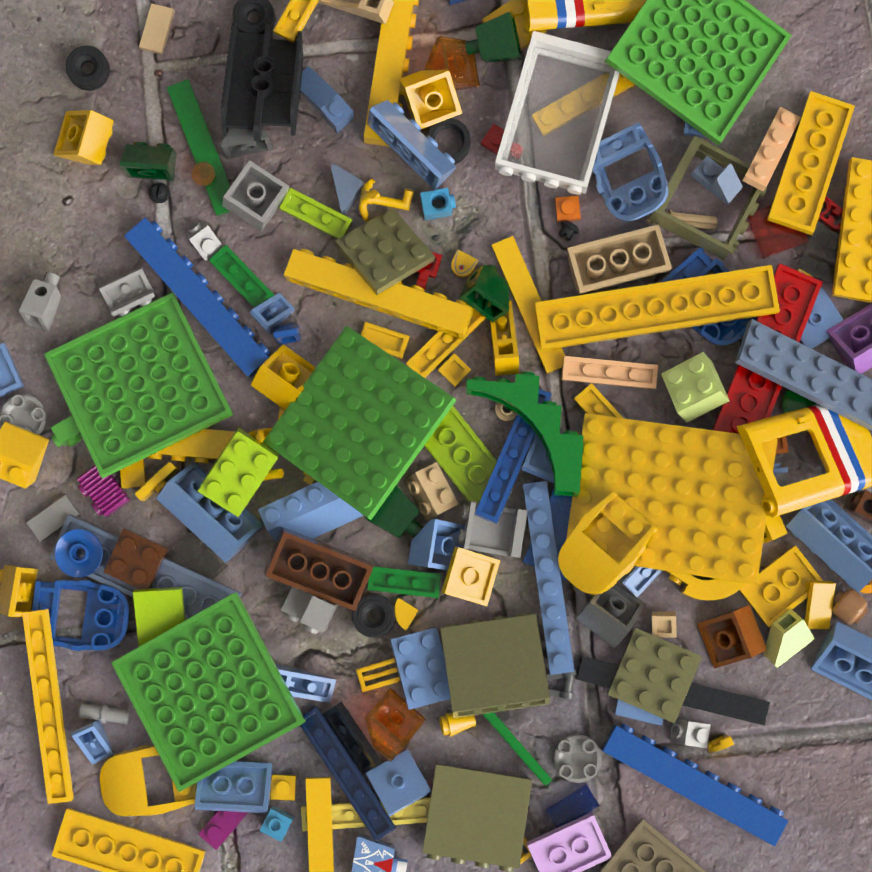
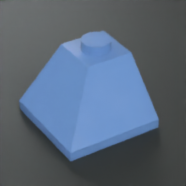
M431 519L412 539L408 564L448 571L454 547H461V544L458 543V535L460 529L464 528V525Z

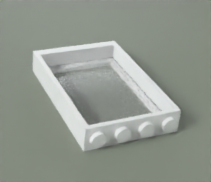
M533 31L496 158L495 170H499L498 172L505 176H512V174L521 176V179L527 182H535V180L544 182V185L550 188H566L572 194H586L620 74L604 62L611 51Z

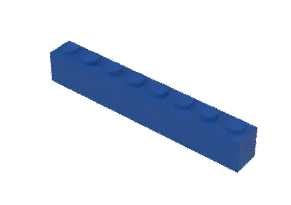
M145 217L124 235L125 238L247 377L251 379L257 374L260 366L269 358L270 351L262 342L257 345L252 339L255 334L247 325L242 327L237 322L240 317L231 307L227 310L221 304L224 299L216 290L211 292L206 287L209 282L200 272L196 275L191 270V267L194 265L185 255L180 257L176 253L178 249L176 244L170 238L165 240L160 234L163 231L154 220L150 223Z
M623 723L620 727L615 724L613 725L601 748L603 752L765 842L776 846L788 823V820L782 817L783 811L772 805L770 809H767L761 805L763 800L752 794H749L747 798L740 794L741 788L730 782L727 785L718 782L720 777L708 770L705 774L698 771L699 765L687 758L684 762L675 758L677 753L665 746L663 750H660L654 746L656 741L645 735L642 738L633 735L634 729Z

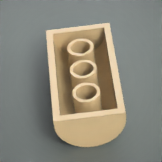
M659 224L567 248L569 267L578 294L671 271L672 269Z

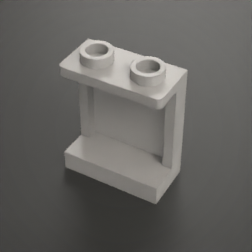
M469 501L467 506H463L461 518L465 522L464 528L460 529L458 535V543L461 544L460 548L520 558L528 510L504 507L498 523L495 524L475 516L479 503Z

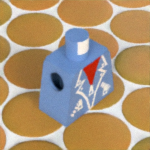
M358 834L352 872H406L408 860L394 857V845L380 840L376 842L374 838Z

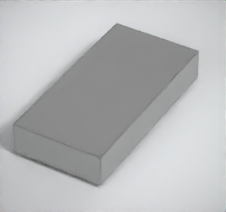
M64 495L29 520L27 524L37 539L43 542L63 527L68 515L78 517L81 514L69 497Z

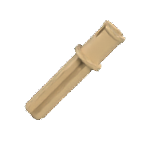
M669 210V212L664 211L696 229L714 231L717 228L718 220L714 216L676 213L673 210ZM652 213L648 214L646 223L657 225L649 220Z

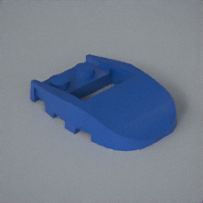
M699 248L661 282L704 276L710 270L715 274L730 271L717 258L715 260L711 259L704 253V249ZM757 317L694 326L692 328L712 344L728 345L739 340L744 335L748 322L752 319L756 321Z
M87 580L36 581L32 610L49 609L53 646H60L75 651L107 650L115 647L122 641L128 628L129 604L126 597L119 590ZM61 589L88 592L82 639L55 636Z

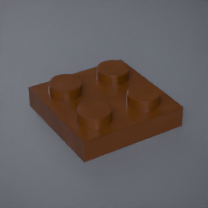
M123 528L104 573L138 589H150L168 548L129 529Z

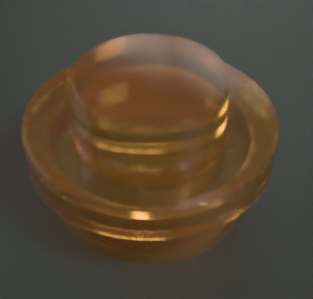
M200 162L192 169V179L200 186H207L214 181L215 170L209 163Z

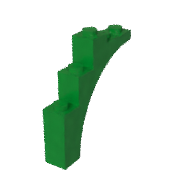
M524 371L516 374L515 383H510L508 379H496V381H486L484 377L467 379L466 395L482 397L502 404L518 414L534 430L550 459L554 477V495L578 497L580 493L584 435H578V432L565 431L564 434H560L562 406L556 405V402L543 401L542 404H538L540 376H536L533 372Z

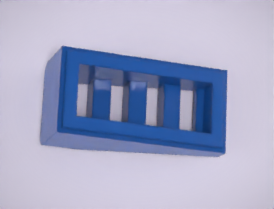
M298 323L280 325L274 329V338L279 345L302 340Z

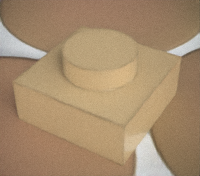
M652 612V635L658 638H677L676 612Z

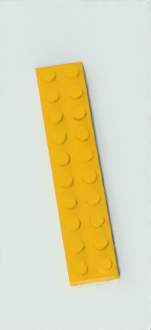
M772 265L535 302L542 350L780 312Z

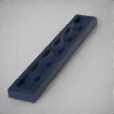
M315 706L303 715L306 722L300 726L374 840L378 842L397 827L319 708Z

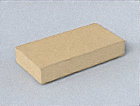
M151 3L139 45L140 50L163 55L175 13L174 9Z

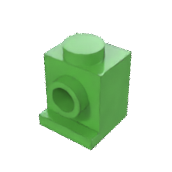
M73 416L51 427L54 433L51 437L58 448L62 445L71 447L81 441L80 437L82 435Z

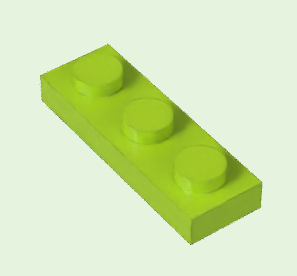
M292 188L289 189L279 207L281 211L336 239L346 235L353 222L351 218Z

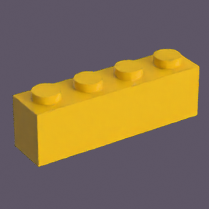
M204 429L148 456L147 459L162 460V456H171V461L185 462L186 458H195V463L209 464V460H217L235 431Z

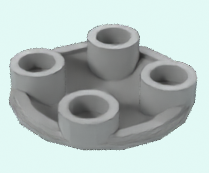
M27 394L14 395L2 406L0 411V427H2L4 422H9L39 435L44 430L47 422L43 404L37 398Z
M578 734L568 736L559 743L555 750L554 763L556 770L562 778L569 782H587L594 778L601 768L602 756L600 748L595 741L587 736Z

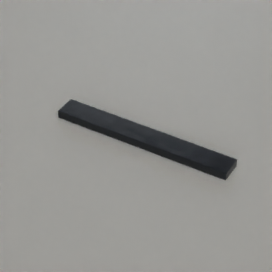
M582 656L577 680L610 688L619 665ZM691 683L682 706L765 726L770 702Z

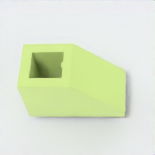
M790 609L772 623L766 642L767 650L763 654L778 668L815 638L804 620Z

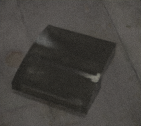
M816 224L814 233L810 235L797 268L833 284L840 234Z
M192 531L165 555V558L213 580L228 566Z

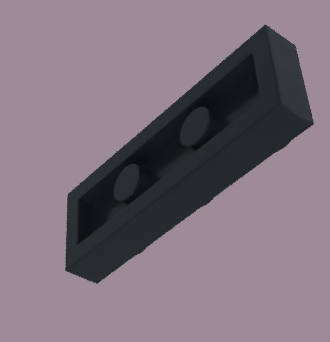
M342 701L322 714L362 775L382 762Z

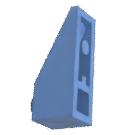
M309 66L302 71L300 92L334 131L338 133L354 119L353 110Z
M275 664L293 697L331 703L336 679Z

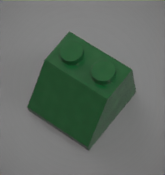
M133 142V145L126 144L119 166L129 178L174 181L177 153L168 144L159 143L157 146H147V143Z

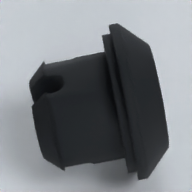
M163 183L154 184L149 190L150 199L155 203L166 202L170 196L169 188Z
M567 220L561 222L562 228L558 232L561 238L566 235L565 240L569 241L574 234H579L578 227Z

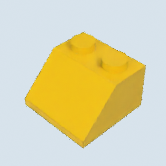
M448 69L418 71L399 79L411 119L417 122L421 129L462 114Z
M92 110L66 111L53 155L87 165H101L106 156V147L112 135L114 120Z
M283 344L260 366L251 386L286 410L290 403L295 402L299 394L304 390L303 385L316 367Z
M4 422L0 429V479L25 489L36 481L49 439L9 422Z

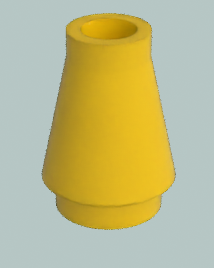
M444 713V716L439 717L443 736L449 735L451 737L476 726L474 715L453 718V713Z

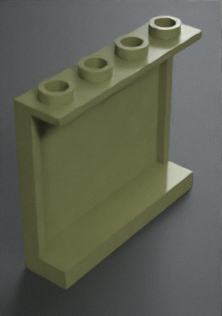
M524 612L511 618L497 616L491 621L483 622L481 619L470 621L469 624L459 625V623H450L445 625L444 628H440L453 718L550 704L536 614L530 615V613Z
M436 764L422 853L427 854L426 858L441 860V856L450 857V862L465 864V860L475 861V866L489 868V864L499 865V870L513 872L514 868L519 869L532 779Z

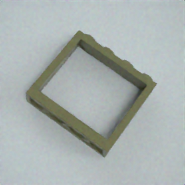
M694 135L668 183L669 192L666 201L652 213L649 220L724 260L728 253L733 255L739 244L736 238L739 234L743 236L749 225L746 219L748 215L753 216L759 206L756 200L758 196H764L768 185L764 191L753 188L725 243L664 212L694 156L702 160L708 156L723 169L730 163L740 180H743L750 166L748 163Z

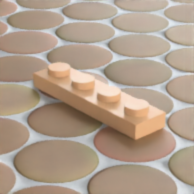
M782 107L778 109L742 180L743 182L761 191L765 190L801 118L800 116Z
M564 356L561 380L656 389L658 365Z

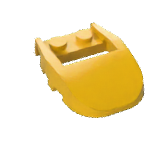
M612 492L586 513L574 527L559 552L558 563L560 570L565 578L582 592L592 595L602 594L631 571L637 559L646 549V543L651 535L655 534L658 529L620 496ZM599 513H602L636 543L619 564L583 533Z
M149 744L114 754L105 761L100 772L103 801L112 813L119 816H153L194 804L197 783L178 792L172 780L175 802L148 806L142 758L159 755L155 746Z

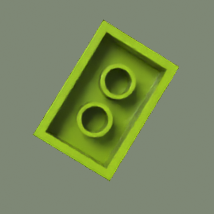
M238 427L203 479L198 492L239 517L278 459L279 453L264 443H259L256 438Z

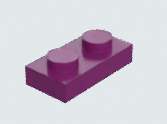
M218 811L198 835L217 850L249 812Z

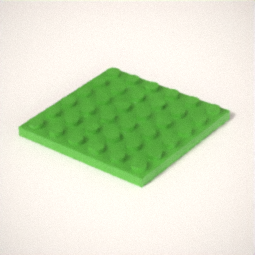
M646 0L604 62L716 145H719L792 35L745 0Z
M173 292L44 354L102 479L233 415Z
M346 326L303 385L304 390L299 394L297 400L290 403L263 442L365 517L372 520L454 405L456 399Z
M237 592L111 663L178 792L306 722Z

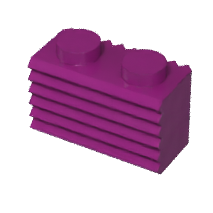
M96 465L77 478L80 483L77 485L78 489L85 497L88 495L94 501L91 506L99 516L103 514L105 517H110L131 501L112 474L102 479Z

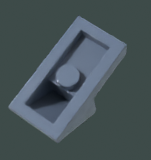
M708 156L691 174L695 180L727 205L743 188L730 163L723 169Z

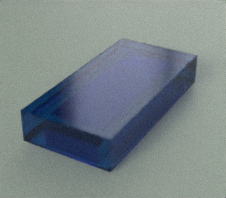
M587 784L547 808L546 812L556 828L586 815L600 805Z

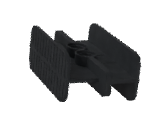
M232 22L221 99L223 136H227L228 128L253 129L254 141H261L263 125L291 127V136H295L303 70L302 31L298 32V40L294 44L288 40L273 39L272 23H266L265 34L237 32V25Z

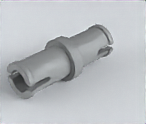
M82 703L79 713V719L99 720L103 724L114 722L128 725L130 709L112 708L108 704L97 706Z

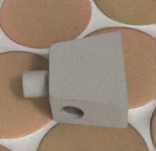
M46 272L43 281L37 279L32 281L19 309L26 325L46 332L50 331L61 300V295L56 287L60 278L58 275Z

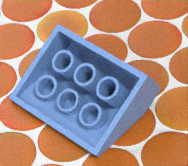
M389 100L373 106L369 110L367 125L433 190H436L455 171L454 159L445 152L443 154L436 148L438 146L437 142L429 135L425 137L420 132L421 127L413 119L409 121L403 115L404 110L397 103L394 102L392 104Z

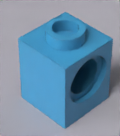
M448 188L420 193L425 221L452 216V208H456L454 194L449 195ZM436 199H441L445 202V206L437 209L433 207L432 203Z
M273 805L260 831L282 842L295 816Z

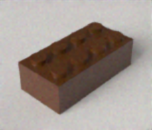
M282 527L265 566L264 574L268 578L355 611L374 566L368 560Z

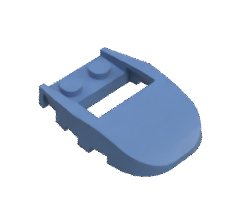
M638 122L600 141L593 173L596 176L598 192L604 198L609 211L622 221H634L657 210L666 201L669 190L660 156L640 123ZM645 147L655 170L613 190L604 167Z

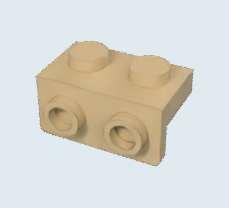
M437 462L405 479L407 488L416 500L418 509L426 521L459 505Z

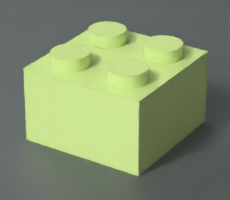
M704 352L661 373L677 413L687 423L729 402L715 366Z

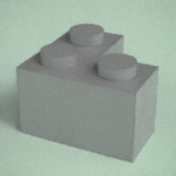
M292 587L281 611L286 613V618L294 622H298L300 619V622L305 624V630L317 634L327 629L338 604Z

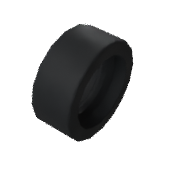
M449 118L432 125L427 136L429 135L435 140L436 135L441 130L448 128L460 133L462 146L458 152L450 155L454 159L455 165L468 155L471 139L466 125L457 119Z

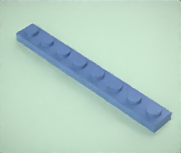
M547 481L523 484L550 675L575 672Z

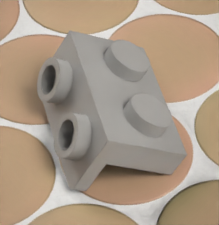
M142 266L99 287L112 317L116 315L119 317L131 312L130 308L140 305V307L152 302V298L155 297V292Z

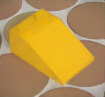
M4 564V569L0 570V614L10 617H23L22 612L31 611L38 569Z

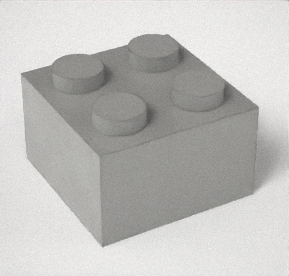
M249 160L224 195L222 206L262 232L283 202L289 186Z

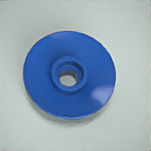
M75 529L68 531L60 537L56 544L55 559L57 565L69 576H88L97 570L102 561V545L99 539L87 530ZM80 548H82L85 551V555L83 557H80L78 555V550Z

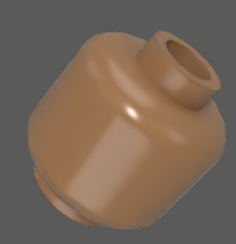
M852 589L847 590L845 593L840 590L834 597L833 603L835 605L832 608V613L847 625L852 623L857 625L869 611L866 608L867 601Z

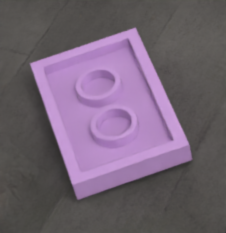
M592 812L526 842L539 872H582L612 858Z

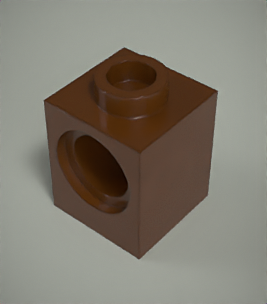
M867 490L860 491L859 494L855 493L850 501V506H852L850 513L872 524V512L867 513L863 508L866 500L872 503V493Z

